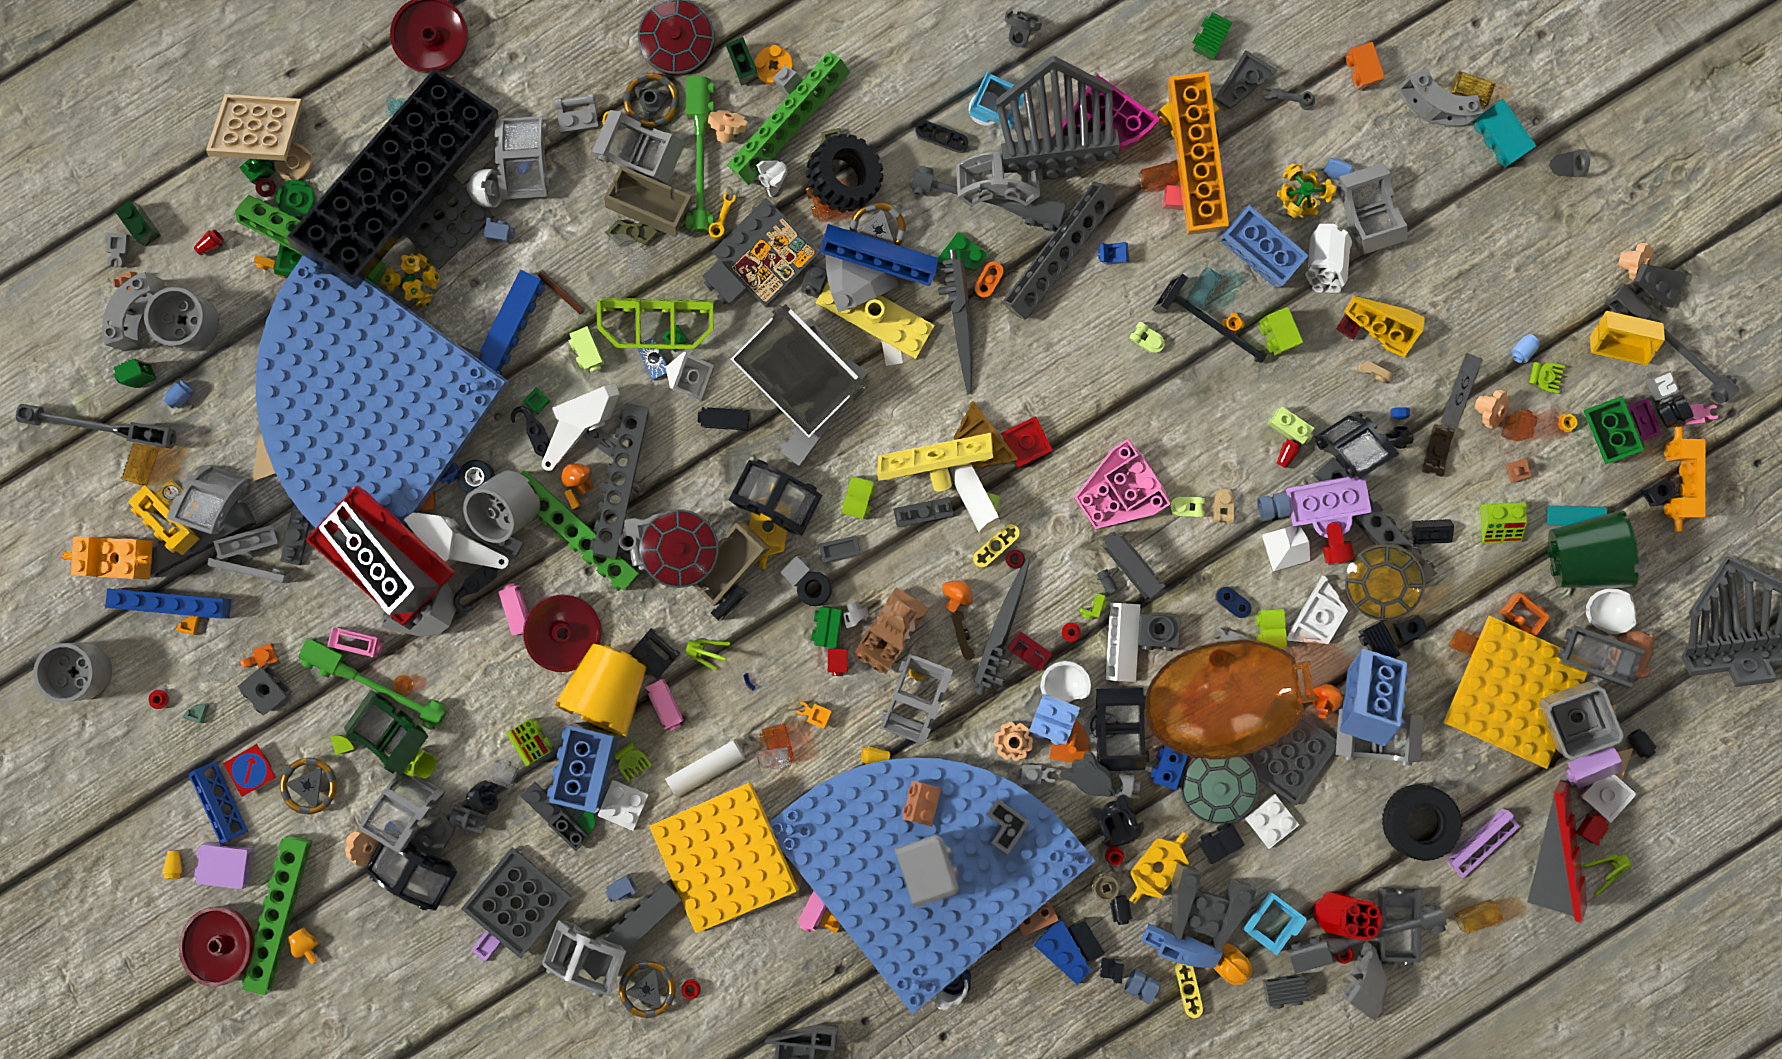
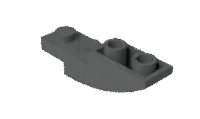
M535 781L521 793L520 797L544 818L548 825L575 851L590 838L562 805L549 802L550 797L547 796V792Z

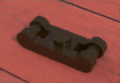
M1437 424L1433 426L1422 472L1428 474L1431 472L1435 473L1436 476L1443 477L1451 440L1454 436V429L1441 428V425ZM1439 435L1444 436L1443 441L1438 440ZM1432 460L1438 461L1437 466L1432 465Z
M955 611L952 614V621L962 656L966 660H971L974 657V651L969 648L967 640H970L968 629H963L961 622L964 619V615L961 611Z

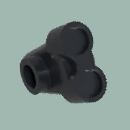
M1405 426L1394 427L1393 434H1385L1395 448L1403 449L1407 447V444L1413 443V435L1409 433V428Z

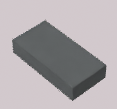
M856 535L819 544L823 563L861 554Z

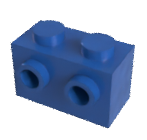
M1163 744V747L1158 749L1156 759H1158L1157 765L1153 766L1150 773L1151 781L1176 790L1188 753Z

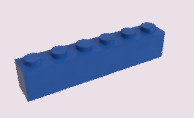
M827 224L820 248V253L927 286H931L937 269V257Z
M521 269L479 351L483 353L480 361L501 376L503 366L507 365L511 358L510 352L512 348H515L519 342L518 336L521 330L523 331L527 326L529 313L532 314L535 310L537 297L541 296L545 289V286H543L545 282Z
M107 588L105 608L229 619L231 599Z

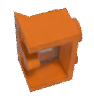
M1520 592L1513 594L1498 613L1518 629L1531 635H1537L1550 616L1545 613L1546 610L1543 607L1532 603L1528 595Z

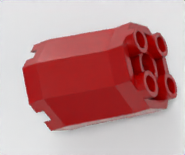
M1326 892L1322 898L1314 903L1313 918L1325 932L1348 937L1353 940L1369 941L1381 931L1382 913L1370 900L1343 893Z

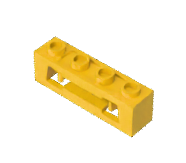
M144 485L128 501L133 507L131 511L139 518L142 516L144 519L142 521L143 524L149 529L153 528L155 530L153 534L159 540L166 542L165 547L172 553L176 551L184 555L199 540V537L188 526L168 520V522L179 530L174 527L168 530L155 516L150 514L148 511L154 514L158 510L167 518L170 508L154 494L153 490Z

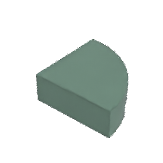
M198 704L191 707L185 712L183 718L204 723L209 704Z

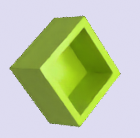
M1288 307L1271 313L1259 321L1260 333L1265 335L1267 349L1269 353H1273V356L1291 350L1303 343Z

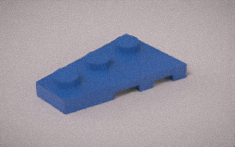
M1059 916V921L1052 923L1035 942L1034 946L1072 981L1079 985L1091 970Z

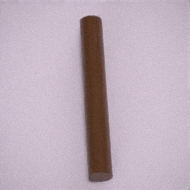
M543 270L539 272L538 277L578 314L584 312L585 309Z

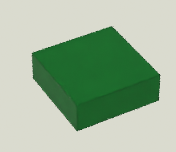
M676 325V344H685L689 339L679 326ZM671 329L662 335L667 344H671Z
M537 387L523 400L537 415L551 401Z

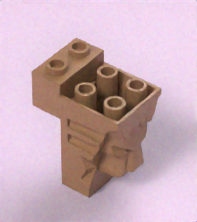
M896 587L853 654L861 662H867L872 665L875 671L887 674L925 615L928 607Z

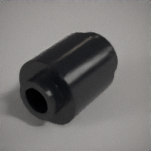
M1637 729L1627 736L1628 743L1640 758L1645 757L1647 759L1656 753L1655 749L1657 746L1645 731L1642 732L1641 729Z
M1126 895L1116 896L1115 899L1111 900L1110 908L1113 922H1117L1118 925L1128 924L1129 920L1132 919V913Z

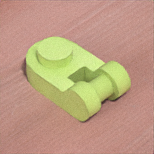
M1142 322L1137 324L1136 331L1129 337L1131 341L1152 354L1160 352L1165 345L1163 337ZM1143 333L1148 335L1145 341L1140 338Z
M1176 497L1171 501L1169 508L1175 516L1204 517L1203 504H1205V498ZM1190 504H1195V511H1190Z

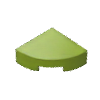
M341 735L330 736L336 755L356 749L354 743L348 738Z

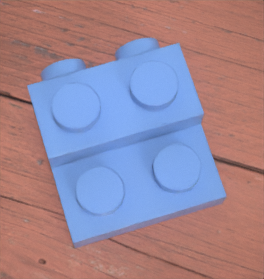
M1043 694L1029 732L1033 733L1036 738H1048L1055 745H1066L1080 707Z

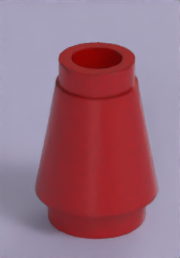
M208 230L194 246V250L202 256L222 246L224 239L217 230Z
M1289 439L1285 443L1283 442L1276 464L1287 469L1288 465L1299 454L1301 445Z

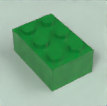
M1624 395L1583 410L1605 465L1646 449Z

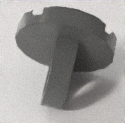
M1013 10L1006 11L1004 21L1011 25L1009 33L1010 43L1015 47H1022L1028 42L1031 31L1041 29L1043 21H1038L1039 18L1024 11H1018L1017 14L1013 13ZM1016 32H1020L1023 35L1022 42H1018L1015 39Z

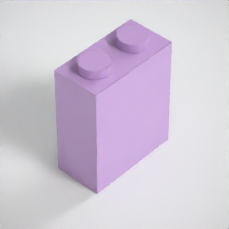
M1610 746L1568 762V769L1566 770L1570 784H1575L1577 789H1580L1621 772L1622 760L1614 746Z
M210 842L201 844L197 851L198 866L194 872L196 884L235 889L249 887L254 848L226 844L220 845Z

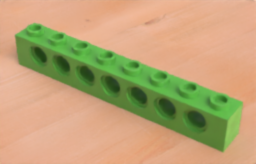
M828 51L731 159L727 166L740 180L750 185L760 174L756 165L761 161L772 160L849 75L850 71L842 59Z
M250 195L236 208V221L299 253L290 246L287 238L288 234L300 222L296 217L288 215L277 207H272L261 199ZM380 261L366 277L376 286L385 274V263Z
M523 470L520 474L529 480L528 484L535 490V494L538 493L540 509L538 515L541 516L539 520L547 527L550 524L555 529L553 533L560 539L565 538L569 542L567 545L573 551H580L583 554L582 559L589 565L593 563L598 568L596 571L605 578L607 576L612 580L610 584L615 589L626 591L641 573L619 553L617 560L607 558L604 563H600L598 556L593 555V550H585L584 542L588 539L591 541L592 538L596 539L597 533L528 471ZM544 501H547L549 503V509L543 512L541 510V504ZM558 514H562L564 520L558 525L555 522V517ZM572 527L578 529L576 537H571L569 534V530ZM615 565H619L621 568V573L618 576H614L612 573V568Z
M288 835L281 839L278 849L280 854L273 865L275 872L268 883L270 890L263 901V907L265 908L263 914L258 919L257 925L259 930L254 936L253 957L248 970L245 971L242 977V983H244L242 990L266 995L272 990L312 840ZM289 852L294 855V862L288 859ZM284 871L289 874L288 881L283 878ZM279 890L284 893L283 900L278 897ZM273 909L278 911V919L273 916ZM268 928L273 931V937L267 934ZM262 948L268 950V956L263 955ZM257 967L262 968L263 975L258 974Z

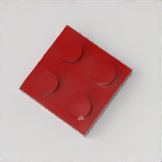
M1036 416L1001 433L1005 443L1018 458L1015 461L1017 467L1023 466L1053 451Z

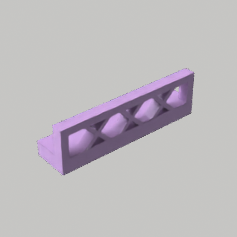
M1501 809L1446 861L1461 878H1464L1520 826L1513 819L1514 816L1510 811ZM1507 822L1513 825L1507 831H1500ZM1496 833V841L1493 844H1486ZM1482 846V854L1479 857H1472V854ZM1468 859V867L1461 871L1458 867Z

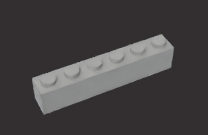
M850 359L847 362L843 361L862 381L868 376V372ZM840 372L835 378L833 376L826 384L827 390L824 394L822 392L819 393L815 399L816 405L813 409L809 408L803 415L808 424L850 384ZM851 397L810 438L795 426L792 430L794 435L790 440L786 439L780 448L783 449L781 454L801 467Z

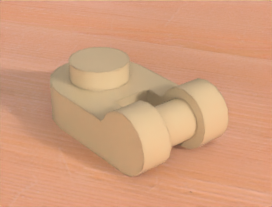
M1370 361L1361 362L1357 367L1360 373H1370L1376 376L1375 380L1383 384L1386 381L1391 382L1394 376L1390 371Z
M1228 489L1219 490L1215 494L1213 523H1220L1221 521L1226 522V524H1233L1235 498L1234 494ZM1220 508L1227 509V513L1221 514Z

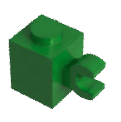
M249 159L239 167L254 185H256L259 179L269 178L275 173L271 167L273 163L266 159Z

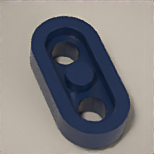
M1222 587L1216 592V601L1235 617L1245 618L1251 613L1249 601L1232 588ZM1225 593H1228L1230 595V598L1228 600H1225L1223 598V595ZM1240 605H1244L1245 610L1243 612L1239 611Z

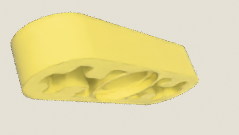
M1009 524L1001 529L974 554V564L978 567H985L1019 537L1018 527ZM1007 528L1010 530L1015 529V537H1008L1006 541L1009 543L1005 545L1003 539L998 536L1002 534V537L1007 534ZM998 540L1001 542L1002 548L1000 551L996 552L991 549L992 541ZM987 547L994 556L991 558L989 554L985 558L987 561L985 564L983 562L978 563L977 560L979 558L977 555H984L987 552L984 548Z
M1177 963L1175 973L1184 1010L1189 1017L1197 1018L1202 1014L1203 1006L1193 966L1185 965L1189 968L1186 971L1187 977H1192V980H1185L1184 974L1179 972L1184 964ZM1192 984L1194 986L1193 993L1185 994L1184 986ZM1193 998L1195 1006H1198L1195 1013L1189 1010L1191 1002L1190 1000L1186 1001V999Z

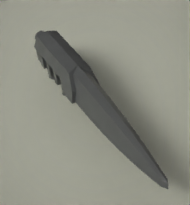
M950 250V260L943 261L945 267L936 269V275H946L945 281L947 282V287L938 288L939 295L949 294L948 302L953 303L951 311L966 391L967 394H970L972 389L973 349L963 259H957V251Z
M1030 558L1025 560L1014 579L990 633L974 682L979 684L976 691L979 695L983 696L986 687L993 689L994 683L1003 686L1005 682L1004 678L996 675L1000 670V665L1009 668L1011 660L1003 658L1006 650L1002 647L1006 646L1023 592Z

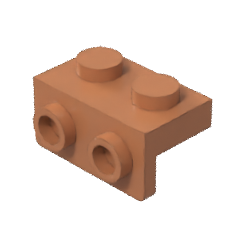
M912 781L908 789V798L903 808L902 819L932 827L941 788Z

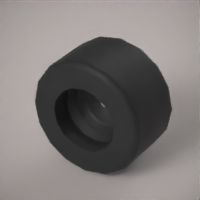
M820 572L806 573L797 584L799 598L809 606L824 604L832 592L830 580ZM813 581L820 583L822 587L821 594L816 597L810 596L807 592L808 584Z

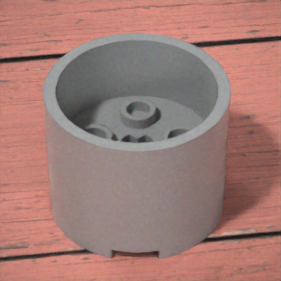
M179 287L162 289L155 293L146 305L144 311L145 326L149 334L162 344L182 351H199L210 345L217 336L219 315L216 308L207 299Z
M503 471L471 491L465 498L463 510L465 519L472 531L485 541L501 543L534 520L539 513L540 500L538 493L535 494L528 484L529 480L515 471Z
M87 642L59 643L46 648L38 656L33 670L37 689L43 696L55 702H72L95 698L109 685L112 676L110 659L107 658L99 646Z

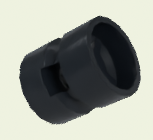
M1683 394L1673 398L1671 403L1664 402L1656 406L1657 412L1667 429L1677 425L1678 420L1685 421L1694 417Z

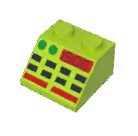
M1526 502L1480 505L1482 543L1522 542L1527 523Z
M533 718L506 732L526 766L537 762L553 751L552 741L548 736L545 737L541 731L543 728L538 720L535 721Z

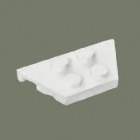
M1326 576L1320 578L1286 635L1287 641L1329 644L1348 610L1340 601L1338 594L1333 590Z

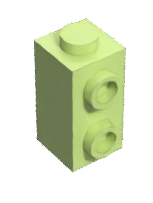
M586 326L570 333L571 339L569 343L572 350H576L579 357L576 360L580 368L584 367L586 371L590 372L600 370L601 366L605 363L590 328Z
M1284 407L1278 408L1268 423L1269 426L1299 445L1307 444L1313 437L1311 432L1314 428Z

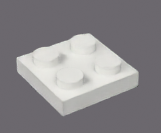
M1614 774L1588 785L1579 796L1598 814L1606 818L1607 822L1611 823L1636 796V793Z
M613 779L598 816L634 831L649 794Z
M1275 794L1271 795L1244 817L1268 849L1299 826L1298 822Z

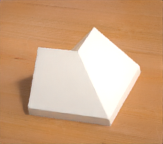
M683 352L666 366L670 388L674 392L701 401L714 365Z
M1300 525L1289 526L1262 534L1273 572L1310 561L1309 540Z

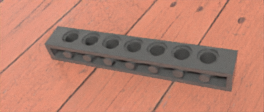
M1095 181L1091 184L1003 300L1002 304L1016 317L1026 320L1032 315L1034 308L1044 299L1050 287L1056 283L1057 278L1067 269L1072 258L1079 253L1082 245L1091 237L1094 229L1101 224L1104 216L1113 208L1118 198L1105 184Z
M626 403L625 408L620 410L619 419H622L621 427L617 426L615 437L618 438L617 445L612 446L611 456H614L613 463L608 465L607 475H610L609 481L604 483L603 493L605 494V499L600 501L598 512H601L600 520H596L594 531H597L596 539L592 538L590 550H593L594 556L617 560L620 547L619 539L624 529V520H626L649 415V407ZM630 421L637 423L634 429H628L626 425ZM625 440H631L633 445L625 448L622 446V443ZM626 458L629 460V463L622 467L618 464V461ZM617 477H623L625 482L622 485H616L614 480ZM614 495L621 498L617 504L610 502V498ZM614 514L617 518L615 522L608 523L606 516ZM604 533L612 534V539L609 542H604L601 539Z
M1334 457L1329 458L1312 473L1319 482L1333 479L1335 473L1340 477L1348 476L1343 468L1344 466ZM1369 497L1372 512L1354 515L1352 519L1376 546H1403L1406 551L1411 553L1423 569L1426 584L1437 574L1434 570L1435 566L1428 559L1425 560L1421 556V550L1416 545L1412 546L1408 541L1409 537L1402 530L1399 531L1395 527L1396 522L1382 512V506L1376 501L1373 502ZM1373 517H1377L1379 519V525L1377 527L1373 526L1372 524ZM1387 531L1392 534L1390 542L1385 539ZM1378 548L1385 555L1386 548ZM1390 548L1389 561L1400 568L1412 559L1407 554L1400 556L1396 549ZM1410 565L1404 571L1407 581L1410 584H1422L1419 568L1414 571Z

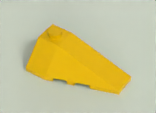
M1353 296L1344 310V313L1354 322L1370 332L1369 335L1379 340L1386 350L1403 358L1424 330L1425 317L1405 308Z

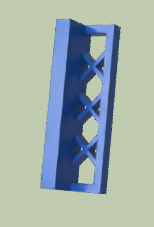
M216 761L188 774L220 845L248 832ZM212 768L215 773L214 780L206 778L203 771ZM214 786L222 788L223 795L221 798L214 795ZM223 803L230 805V815L222 813L221 807ZM231 821L238 823L241 830L232 834L229 828Z

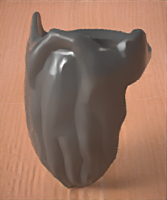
M1578 149L1574 152H1566L1553 157L1549 167L1558 176L1586 177L1590 167V158L1585 149ZM1580 155H1582V156L1584 157V160H1585V165H1584L1583 170H1581V167H1582V166H1581V161H1582V160H1581V158H1580Z

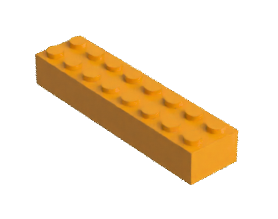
M1209 72L1169 77L1167 87L1187 235L1224 231L1228 228L1229 222Z

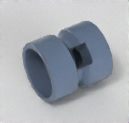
M1285 492L1273 494L1272 498L1269 495L1257 498L1258 512L1262 521L1273 520L1275 516L1278 518L1290 516V503Z
M1135 968L1127 979L1124 991L1132 996L1138 995L1140 1000L1150 1004L1159 990L1160 981L1151 976L1146 978L1145 973Z

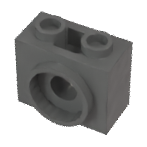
M1140 614L1138 645H1142V649L1154 650V646L1161 647L1162 651H1173V647L1178 648L1180 617ZM1158 623L1163 626L1161 634H1156L1154 631V626Z
M268 663L261 666L238 685L241 694L252 702L254 709L263 716L292 693L291 689L284 683L283 678ZM264 684L269 687L270 692L264 689Z

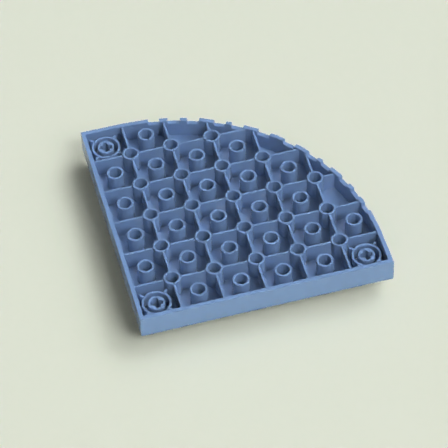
M303 255L277 295L266 320L259 345L256 366V403L264 445L274 471L291 500L315 528L320 525L355 486H360L407 528L408 525L404 519L413 512H419L510 382L367 278L355 290Z
M938 758L884 760L838 774L808 791L769 822L781 850L912 1014L1095 862L1070 829L1052 810L1031 793L1010 780L988 770L962 762ZM912 781L941 788L932 827L902 819L903 808L906 805L908 789ZM996 799H999L1030 821L1008 855L991 844V841L1002 827L986 816V813ZM936 834L943 838L945 846L949 845L953 856V858H950L951 865H956L959 877L956 878L959 889L955 895L914 908L895 848Z

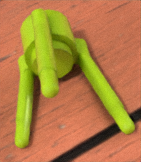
M698 638L695 641L689 640L685 654L690 655V659L697 660L715 671L718 668L700 658L702 654L722 661L727 660L725 657L705 651V646L702 644L729 646L730 642Z
M1615 853L1610 857L1583 864V867L1586 868L1612 861L1610 866L1613 871L1604 878L1608 881L1594 893V896H1598L1617 878L1632 868V864L1626 855L1621 854L1618 856Z

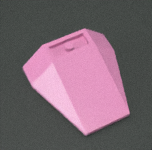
M1129 439L1109 452L1075 495V499L1095 529L1154 515L1171 504L1162 483L1143 454Z

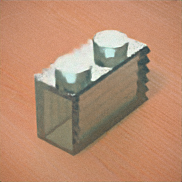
M1208 267L1205 268L1186 300L1202 311L1223 276Z

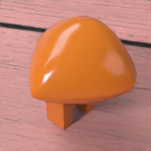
M573 463L567 465L562 470L561 482L567 488L576 486L580 494L586 492L584 486H586L587 490L594 488L589 478L591 468L587 465Z
M955 580L942 584L944 596L950 597L949 602L945 606L948 610L955 613L959 605L968 606L973 604L972 593L966 582Z
M1320 685L1310 690L1308 694L1313 704L1317 706L1316 709L1320 710L1319 718L1326 719L1329 714L1334 713L1343 703V694L1334 685Z

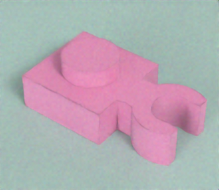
M1703 404L1689 405L1694 417L1683 421V425L1705 423V418L1707 420L1717 419V415L1712 416L1710 414V410L1717 408V405H1710L1705 408Z

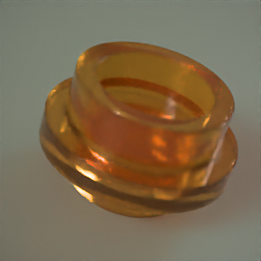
M400 675L395 678L393 688L399 694H407L413 688V681L407 675Z

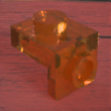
M1457 629L1449 647L1471 658L1479 638Z

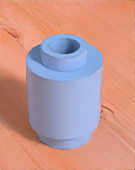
M1531 334L1523 336L1511 350L1512 358L1518 363H1527L1539 349L1540 341Z

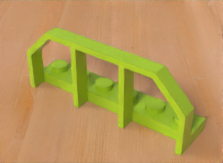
M600 298L597 301V329L616 348L695 349L714 330L716 300ZM602 308H604V311H615V308H623L625 312H632L636 308V343H620L602 325ZM641 309L642 312H653L654 309H661V312H670L671 344L641 343ZM675 309H680V312L690 313L692 309L700 310V313H709V329L694 344H676Z

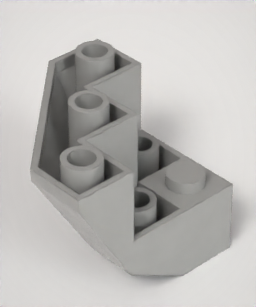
M445 583L406 625H401L385 611L382 616L384 620L381 627L415 636L441 634L450 626L455 614L451 588Z

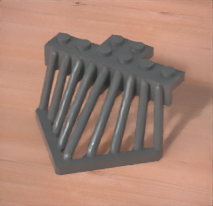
M1050 56L996 99L997 112L1005 143L1001 144L1004 173L1042 169L1043 180H1052L1081 175L1082 163L1119 159L1120 144L1117 129H1113L1112 85L1056 56ZM1058 71L1063 73L1068 129V135L1065 136L1063 135ZM1049 72L1055 137H1051L1044 83V76ZM1072 78L1077 80L1080 118L1079 134H1076ZM1035 83H1037L1042 139L1038 138L1030 89ZM1086 85L1091 87L1093 129L1089 133ZM1099 92L1105 94L1104 131L1100 130ZM1022 93L1024 95L1031 140H1026L1017 100V97ZM1009 103L1018 142H1014L1005 112V107Z
M1725 557L1689 612L1691 616L1689 646H1686L1681 658L1690 676L1728 671L1735 687L1775 682L1777 677L1771 666L1782 664V604L1773 635H1771L1769 630L1772 591L1775 590L1782 594L1781 580L1732 557ZM1735 572L1743 575L1745 579L1747 636L1741 626ZM1754 581L1762 584L1764 588L1760 636L1755 627ZM1727 585H1728V593H1729V600H1730V608H1731V616H1732V624H1733L1734 637H1733V634H1732V632H1731V630H1730V619H1729L1727 587H1726ZM1718 597H1719V602H1720V613H1721V624H1722L1723 640H1722V638H1721V636H1720V634H1719V606H1718ZM1701 616V637L1700 644H1698L1697 639L1699 618ZM1710 616H1711V642H1710V640H1709V621H1710Z

